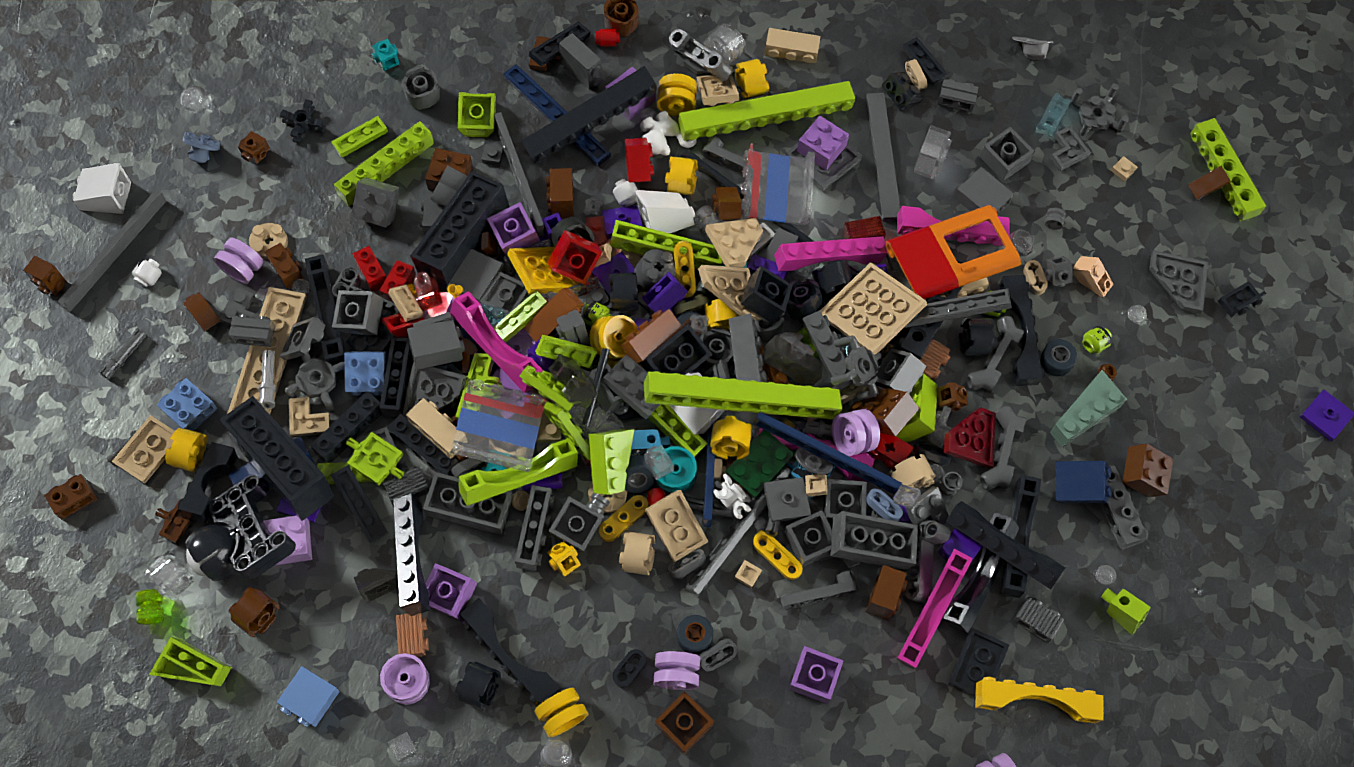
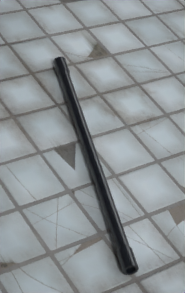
M689 149L682 153L681 158L697 160L698 169L723 187H737L741 200L751 206L750 194L702 161L700 157ZM758 201L757 211L764 216L765 205ZM772 221L781 229L798 236L799 242H815L787 221L786 223ZM833 260V261H827V262H829V263L831 264V263L838 262V261H841V260ZM849 265L854 279L860 272Z

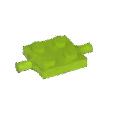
M373 432L361 443H358L353 438H349V441H347L346 445L355 449L353 456L347 464L380 486L390 474H393L398 479L404 476V472L396 468L397 463L404 455L403 452Z

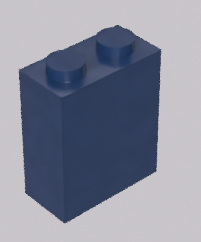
M1056 461V501L1059 503H1108V498H1111V486H1108V478H1111V466H1108V463L1105 461Z

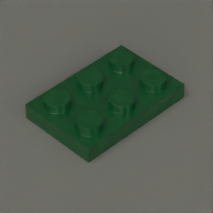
M763 430L750 444L749 454L742 459H736L726 470V474L751 496L756 498L764 490V483L771 482L794 456V453L770 432Z

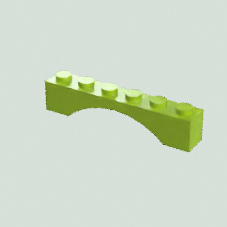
M570 438L551 444L534 458L515 467L498 471L476 470L459 476V492L467 506L577 467L578 451Z

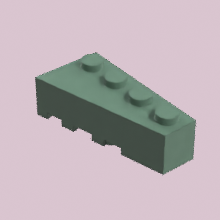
M1101 370L1055 424L1050 434L1063 447L1119 409L1127 398L1105 372Z

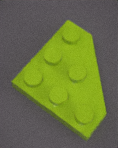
M527 366L519 376L526 385L535 387L543 397L552 399L560 409H566L567 411L573 407L585 391L570 379L564 377L556 379L555 374L546 371L535 372L536 369L531 366Z
M543 400L540 404L544 405L543 412L553 425L555 424L559 429H562L560 432L566 439L570 438L576 448L579 447L578 452L590 461L589 441L583 439L581 436L583 432L577 424L573 425L570 421L572 418L570 413L566 409H560L553 402L549 403Z

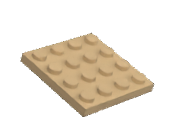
M870 262L820 311L823 316L826 315L830 324L847 337L855 336L860 347H866V350H871L875 355L927 306V302Z

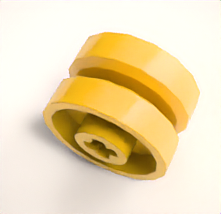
M674 73L668 74L659 80L657 107L661 112L666 111L670 116H679L681 112L695 110L697 83L693 78L684 74Z
M627 316L601 317L591 327L589 334L590 344L596 349L598 356L601 355L602 348L610 350L608 358H623L627 354L621 347L626 341L625 337L634 331L636 333L639 330L636 323Z
M568 688L553 695L534 710L539 721H547L543 728L549 738L568 731L589 715L584 704H576L579 700V695L575 688Z

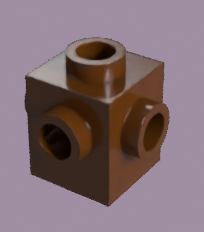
M250 131L240 141L238 146L241 157L247 162L252 161L255 164H258L270 149L267 140L253 131Z
M951 382L936 388L940 407L954 412L968 405V393L965 387Z

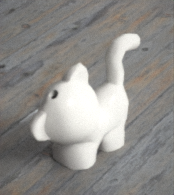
M666 111L657 114L655 120L652 117H648L640 124L641 130L648 132L642 138H647L648 143H651L653 155L662 154L667 156L670 154V148L667 145L665 136H676L680 146L685 148L693 147L697 143L696 139L683 141L677 122Z

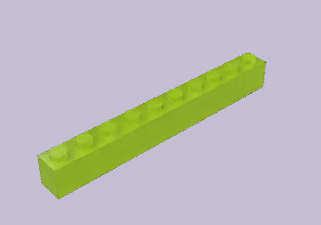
M846 81L679 113L678 125L683 141L695 140L700 137H712L721 133L728 134L732 131L747 130L757 126L763 127L773 123L780 124L784 121H795L804 117L831 114L841 110L847 111L853 108L856 98L850 82Z
M658 371L648 372L644 381L645 403L754 413L762 412L766 414L834 419L842 410L839 389H831L829 387L820 388L794 384H777L774 382H757L754 380L745 381L718 377H701L698 375H680L678 373H660Z

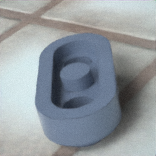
M872 489L866 497L868 505L882 518L892 521H899L903 514L901 507L883 491Z

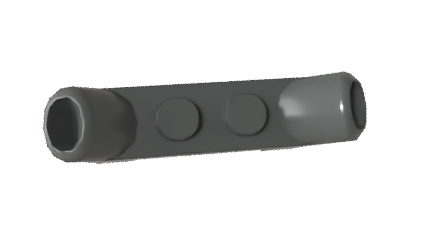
M676 29L670 34V46L674 51L681 53L709 71L721 82L726 81L732 75L733 67L716 51H711L681 29Z
M1005 316L998 320L996 326L1002 341L997 340L996 347L993 348L994 356L989 355L984 366L987 369L972 372L967 376V384L971 390L983 388L992 392L1002 374L995 370L1006 348L1014 350L1024 333V330L1016 327L1012 317Z
M1005 406L996 412V418L1004 429V434L1001 433L998 444L1001 446L1000 450L996 451L994 462H997L996 467L983 473L980 478L982 486L987 490H991L996 486L1008 489L1012 480L1014 467L1007 465L1013 437L1019 439L1023 433L1026 418L1016 415L1010 406Z

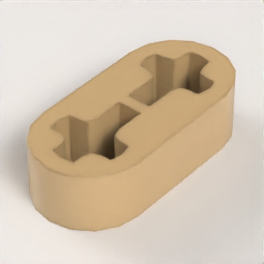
M917 60L907 61L905 69L912 83L919 90L927 88V79Z
M1028 261L1023 269L1026 282H1029L1030 291L1033 294L1041 295L1048 286L1042 266L1038 261ZM1032 267V269H1036V271L1033 273V271L1029 270V268ZM1036 282L1038 283V285H1042L1041 289H1039L1038 286H1035Z

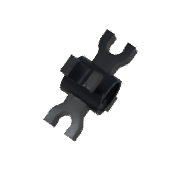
M305 99L303 109L295 111L294 114L283 109L280 113V117L283 118L282 123L295 125L290 133V136L293 137L292 141L300 144L303 133H307L311 129L320 133L324 132L325 125H322L323 120L310 118L315 109L312 106L313 101Z

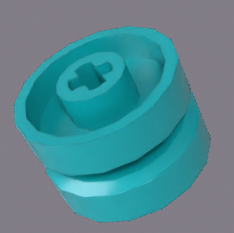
M670 446L663 449L656 456L654 475L658 488H662L666 494L670 495L678 489L683 494L687 493L694 486L697 479V464L691 452L680 446Z

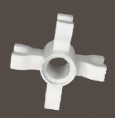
M725 473L723 475L725 482H715V485L722 490H714L713 492L727 508H733L736 518L742 519L741 510L743 508L747 512L751 511V508L744 502L750 503L752 500L736 483L732 484L731 477Z

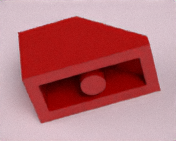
M401 313L382 318V322L392 334L403 338H408L407 329L412 328L413 323L425 320L422 317L405 322Z

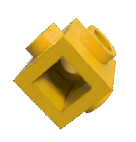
M564 541L556 544L547 552L550 557L548 561L554 571L558 569L564 576L581 565L576 557L578 553L572 545L568 546Z

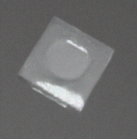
M901 484L893 498L894 503L913 509L921 492L920 489Z
M408 732L388 742L398 762L417 752Z

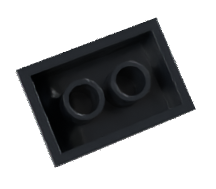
M687 324L639 363L647 372L658 371L660 373L686 375L709 358L712 353L692 327Z

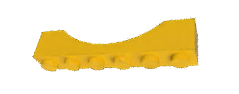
M984 677L976 683L975 708L996 711L1012 701L1037 699L1059 707L1075 721L1094 724L1103 721V695H1097L1095 691L1085 690L1082 693L1076 692L1075 688L1059 690L1053 685L1037 687L1035 683L1025 682L1022 685L1016 684L1014 680L999 682L993 677Z

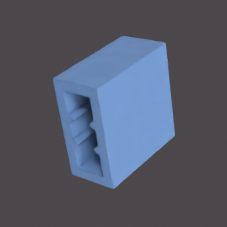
M387 352L344 353L345 392H351V395H363V392L368 391L372 395H382L387 367Z
M187 378L178 382L174 389L168 395H164L157 404L160 410L177 426L191 431L198 428L218 409L213 401Z
M301 666L277 703L282 706L280 711L288 716H291L293 713L299 717L297 721L308 728L311 724L316 728L340 691L335 686Z

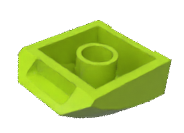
M459 92L458 131L465 137H488L494 132L495 93L469 94Z

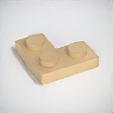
M309 397L290 398L289 424L291 438L322 434L330 427V414H310Z

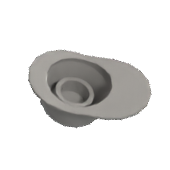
M1012 37V39L1022 42L1023 53L1032 60L1045 59L1049 43L1054 42L1025 37Z

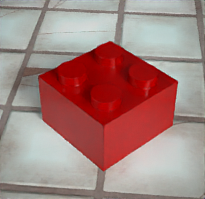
M647 138L625 139L628 181H651L650 176L654 175L652 161H649V157H653L651 143H648Z
M564 230L547 263L552 271L585 285L602 251L597 244Z

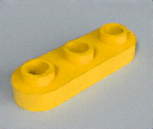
M680 241L674 247L676 278L683 285L688 284L690 286L688 293L684 297L689 298L696 291L693 247L687 241ZM685 247L687 252L682 253L680 248ZM682 266H687L689 268L688 271H683L681 269Z
M636 495L627 501L600 525V538L605 542L616 540L646 514L645 509L648 508L647 499L641 495ZM640 502L642 506L636 507L635 503ZM626 515L627 519L621 520L620 516ZM611 528L612 532L607 533L605 529Z
M761 531L754 536V548L786 579L796 580L801 576L802 564L771 534L767 535L765 531ZM761 540H764L766 542V545L762 546L759 544V542ZM779 554L781 558L777 560L774 558V555ZM794 568L795 573H790L788 569Z

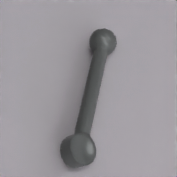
M136 430L131 432V436L120 446V448L113 455H109L107 457V461L109 463H113L112 460L117 456V454L127 444L131 437L136 433Z

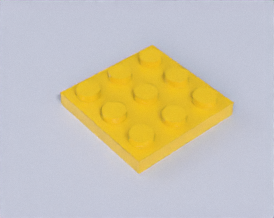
M555 247L509 249L507 255L529 294L536 290L540 294L558 293L562 288H570L573 292L579 291L581 287L579 282L550 269L547 262Z

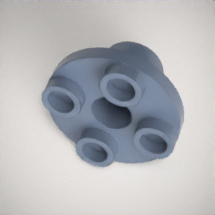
M185 132L182 139L184 143L191 145V150L187 154L192 161L197 163H205L209 160V150H220L221 142L212 140V136L202 134L199 137L191 132Z

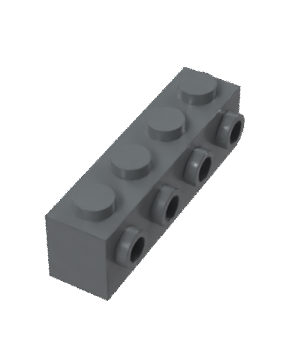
M820 310L804 317V328L830 379L848 373L849 368L845 364L847 354L843 347L837 348L834 342L838 337L835 331L831 332L829 328L831 324L826 315L823 316ZM853 380L835 384L834 387L841 390L854 383Z
M751 314L729 318L737 380H754L767 383L766 373L762 370V365H765L764 357L760 354L759 348H762V342L760 337L757 336V331H760L758 320H754Z
M1114 465L1111 466V478H1108V486H1111V498H1108V503L1099 504L1122 550L1144 542L1148 538V531L1139 518L1137 507L1131 501L1129 490L1122 483L1121 473L1117 471Z
M534 485L531 487L515 557L516 568L536 571L537 565L541 566L543 554L540 553L541 547H545L547 535L544 533L546 527L549 528L551 522L550 508L553 509L555 504V497H553L551 488Z

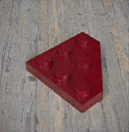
M982 407L973 411L945 434L944 453L988 469L994 467L996 413Z

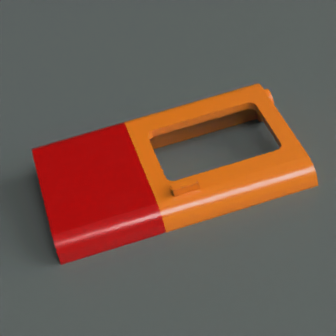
M991 205L886 240V249L891 258L896 257L912 290L923 299L1021 265L1020 256L1001 224L996 209ZM986 221L992 223L1005 248L962 264L958 263L944 236Z

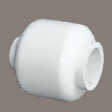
M622 179L615 183L616 187L613 189V194L619 205L628 207L637 202L635 191L638 189L634 182Z
M152 259L148 261L140 260L132 271L133 280L144 287L153 286L162 274L158 268L160 264Z

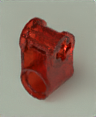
M425 272L417 274L414 284L417 302L421 310L426 311L441 305L442 298L437 281L434 278H430Z

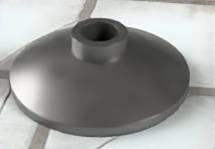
M798 448L795 453L799 464L809 472L828 474L833 468L832 463L802 448Z

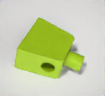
M1107 588L1101 596L1102 599L1110 604L1107 613L1131 635L1145 621L1151 609L1149 605L1125 589L1116 594Z

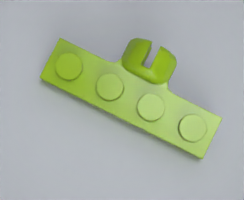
M474 353L455 416L457 421L461 408L476 412L480 411V404L463 400L465 393L491 400H497L501 396V394L496 393H502V383L499 377L490 376L494 360L488 354Z

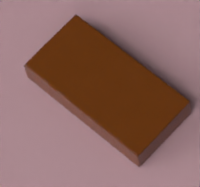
M1221 165L1188 185L1198 201L1229 184L1231 181Z

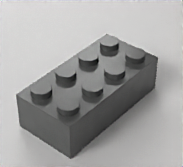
M435 472L423 510L428 517L503 535L512 506L513 494L512 491H507L467 506L459 492V478Z
M841 511L833 517L831 556L907 570L916 565L918 525Z

